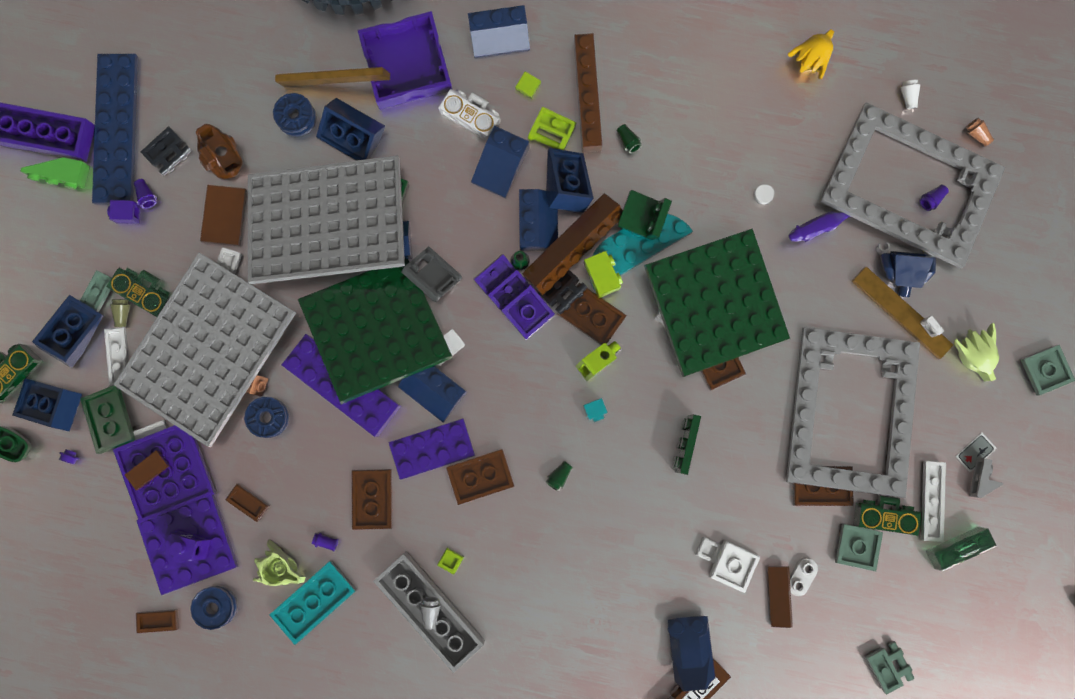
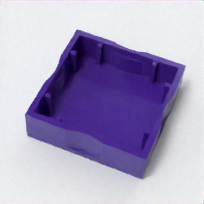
M432 11L407 17L395 23L380 24L357 30L368 68L383 67L390 73V80L371 81L379 110L446 93L452 89Z

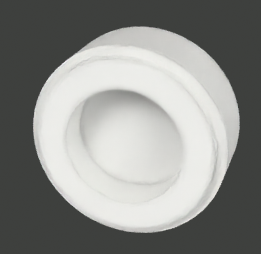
M763 184L755 190L754 198L759 204L765 205L773 200L775 193L770 185Z

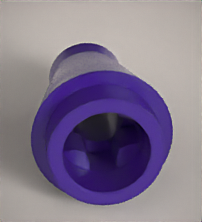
M144 179L136 180L134 186L138 205L143 209L155 206L157 197L146 184V181Z
M941 184L937 188L923 194L920 199L922 208L927 211L935 210L949 193L948 188Z

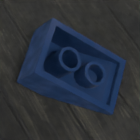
M494 126L485 144L471 183L506 198L530 148L529 141Z
M553 148L548 149L546 195L549 208L584 213L594 199L584 153Z
M69 295L32 342L42 351L72 368L85 352L103 315Z
M25 378L12 416L70 432L82 394Z

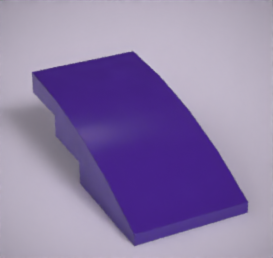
M501 254L473 279L525 339L555 315L504 254Z

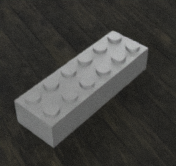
M407 552L403 553L373 581L453 673L484 645L485 640ZM436 597L441 604L435 629L424 628L420 606L423 598Z

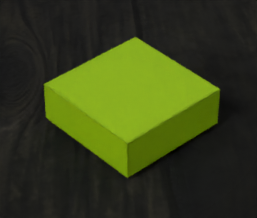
M524 72L515 89L532 99L541 84V80Z
M447 547L437 566L454 575L464 556Z

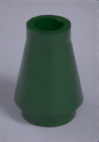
M626 124L618 127L616 131L620 136L625 151L631 154L639 150L642 146L641 139Z
M517 251L511 256L510 262L515 269L523 270L529 265L530 259L525 252ZM523 256V259L517 260L516 257Z
M563 461L559 467L547 476L546 483L556 491H559L560 488L563 489L573 467Z

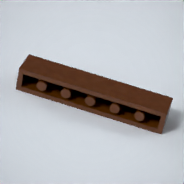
M594 33L575 34L574 54L582 153L601 152L602 135Z
M604 193L522 273L528 283L542 295L549 291L574 264L579 262L588 250H591L619 222L623 211L621 206Z

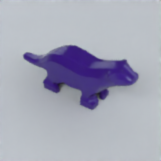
M843 212L822 214L800 226L796 225V228L789 233V239L795 242L810 241L825 232L837 229V226L850 216Z

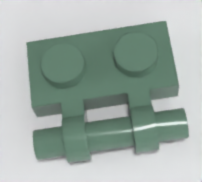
M895 641L888 644L891 649L890 653L887 654L884 648H880L865 656L886 695L904 686L901 677L905 676L907 681L914 679L910 664L906 663L903 657L904 653L900 647L898 648ZM896 660L900 666L897 670L895 669L892 661Z

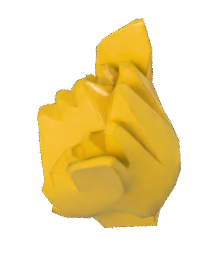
M832 29L825 34L813 35L787 54L789 57L796 55V61H800L801 64L799 72L812 70L813 74L819 72L818 79L823 78L833 51L831 39L834 31Z

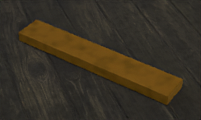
M383 67L275 75V82L284 87L390 80V73Z
M864 267L852 280L858 288L936 358L941 359L954 345L942 334L931 337L920 324V321L924 318L868 267Z

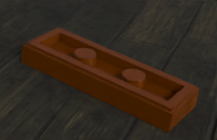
M768 566L771 627L792 628L789 566Z

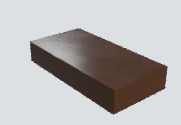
M156 450L127 472L125 477L137 491L170 467L160 451Z
M239 483L235 485L225 499L255 522H259L270 507V505Z
M178 609L136 613L137 633L175 631L179 629Z

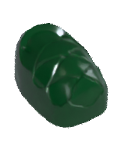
M0 426V458L10 462H20L25 459L32 447L31 443L15 430Z

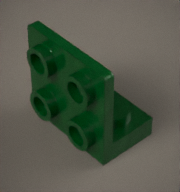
M631 190L621 213L618 227L650 240L659 238L672 200L664 198L658 201Z

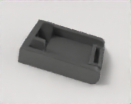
M429 246L402 270V273L434 302H437L462 279V276ZM424 259L428 264L418 272L420 267L416 264Z

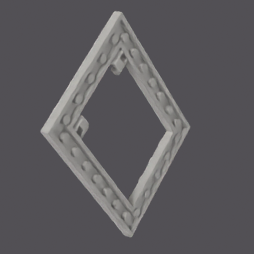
M866 102L820 202L954 266L963 268L1006 167ZM875 130L961 170L957 181L969 188L972 187V193L956 227L948 228L946 223L939 222L936 231L933 232L848 192ZM967 174L972 175V178H967Z
M808 327L802 328L786 482L906 498L920 343ZM848 353L879 358L878 360H884L882 363V377L894 379L885 475L810 465L819 370H833V357L835 354ZM821 356H825L824 362H820ZM891 365L896 366L895 372L890 371Z

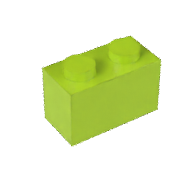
M604 251L584 259L585 268L598 298L620 290V284L623 281L619 272L615 273L613 268L615 262L612 255H608Z

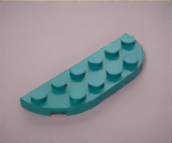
M667 214L659 238L650 240L622 229L600 243L592 256L604 251L608 255H612L615 266H613L615 273L619 272L621 276L688 236L693 230L680 218Z

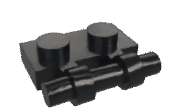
M168 126L140 152L154 167L162 163L163 167L159 172L165 176L169 172L172 173L178 163L182 160L185 161L188 158L187 155L192 150L187 145L181 150L179 146L184 141ZM174 151L176 155L168 162L166 157Z
M568 270L544 295L539 292L538 294L551 307L558 302L560 305L555 311L560 315L565 310L567 311L577 298L580 299L588 287L583 282L578 287L575 286L580 280ZM571 290L572 293L564 299L563 296Z

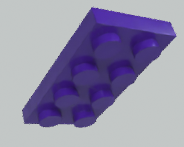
M464 419L388 442L400 480L475 456Z

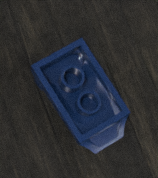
M708 616L682 617L668 620L675 683L681 687L683 692L707 690L710 683L716 679Z

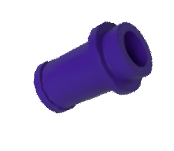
M322 532L315 533L312 544L316 548L320 546L335 551L339 539L322 535Z

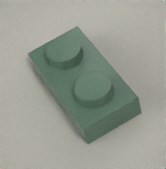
M96 270L80 301L99 312L112 289L111 282L113 278Z

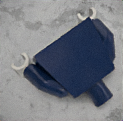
M880 243L876 248L877 253L881 255V263L887 279L894 285L900 286L898 295L901 297H910L912 287L922 288L924 283H927L936 272L935 256L923 251V254L890 251L888 253L890 249L889 243L885 244L886 250L881 248Z

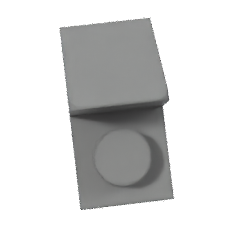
M977 458L970 497L982 498L1003 485L1001 482L989 480V476L993 472L992 460Z

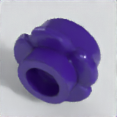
M67 449L64 452H59L61 454L59 460L75 465L76 460H79L76 457V452Z

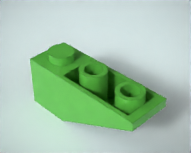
M63 157L22 167L20 172L28 175L27 178L30 180L39 181L44 179L46 183L52 185L63 183L67 188L77 189V187L85 188L90 166L83 161Z

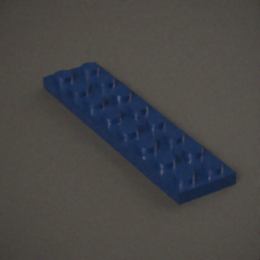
M97 54L93 204H110V200L133 201L138 56L136 54Z

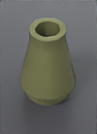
M112 299L110 307L114 327H127L131 305L128 299Z

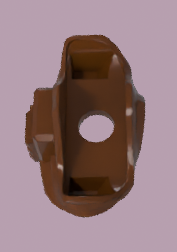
M204 124L197 128V151L201 165L206 171L211 170L218 178L228 179L235 177L239 173L243 161L238 153L233 137L210 124ZM218 147H225L227 150L223 156L217 155L215 151Z

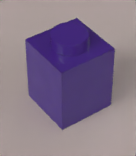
M110 200V206L107 209L109 220L115 223L140 224V205L138 203L126 200Z

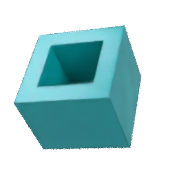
M602 398L583 405L588 420L593 419L594 422L604 419V414L608 413Z

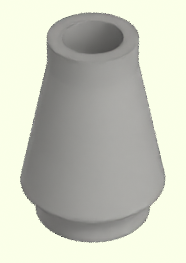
M436 597L423 598L420 604L424 628L435 629L441 604Z

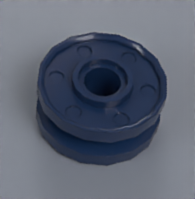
M297 93L286 94L280 97L274 105L273 118L277 126L285 134L293 137L304 136L315 126L317 119L316 111L310 101L303 95ZM299 112L297 117L291 118L293 113Z
M260 397L248 405L245 410L244 420L248 430L255 436L272 438L280 435L286 429L289 422V413L287 407L280 400L272 397ZM266 412L271 414V420L268 423L263 420V415Z
M216 585L205 588L198 592L192 600L190 608L192 618L203 629L214 630L221 628L231 622L236 615V597L231 590L224 586ZM212 602L217 605V612L211 610Z

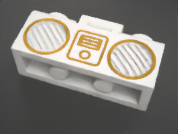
M450 89L439 106L440 114L485 140H488L493 127H498L501 123L500 117H498L499 114L493 109L486 110L489 102L473 92L467 100L466 94L462 91L456 90L455 92ZM472 102L477 103L481 107H477L476 105L472 104Z

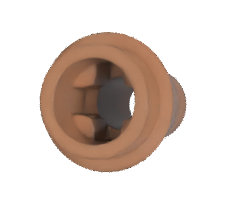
M976 118L966 126L967 133L984 147L994 141L984 120Z

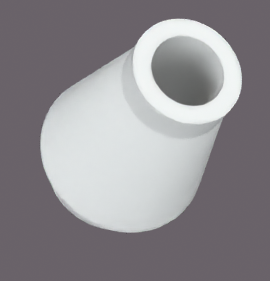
M918 80L902 82V87L900 88L906 109L918 108L920 91Z

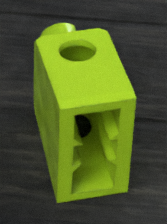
M615 341L610 345L603 343L584 357L575 367L584 379L588 381L617 359L615 355L621 351V347Z

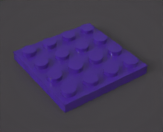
M175 425L113 449L139 523L216 494L197 440ZM156 450H159L170 467L136 491L125 477V474Z
M214 495L143 523H139V520H136L161 595L238 567ZM174 530H179L211 539L206 559L189 561L165 554L164 550L169 534Z

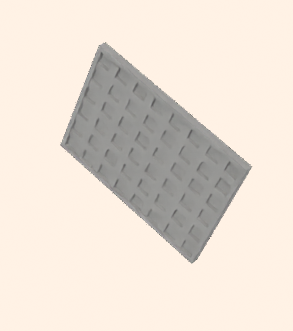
M398 155L248 175L249 284L405 266L400 158Z
M198 253L114 383V386L207 447H211L296 312L213 260Z

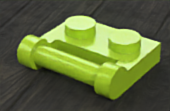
M542 107L527 139L531 141L536 140L553 149L565 150L577 122ZM540 128L562 138L561 143L537 133L538 129Z

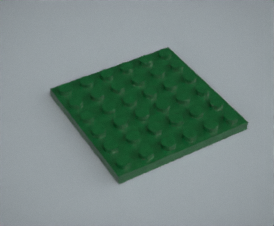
M753 228L644 265L682 377L790 339Z
M404 258L405 266L409 263L408 258ZM405 266L370 270L298 299L341 404L452 359V354L423 291L402 273Z

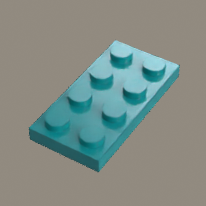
M329 561L269 615L292 643L296 645L357 590L335 564Z

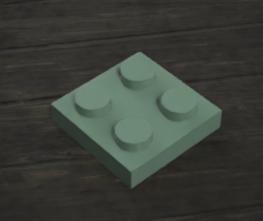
M1055 345L1021 359L1036 396L1075 381L1060 345Z
M842 524L835 563L876 571L883 532Z

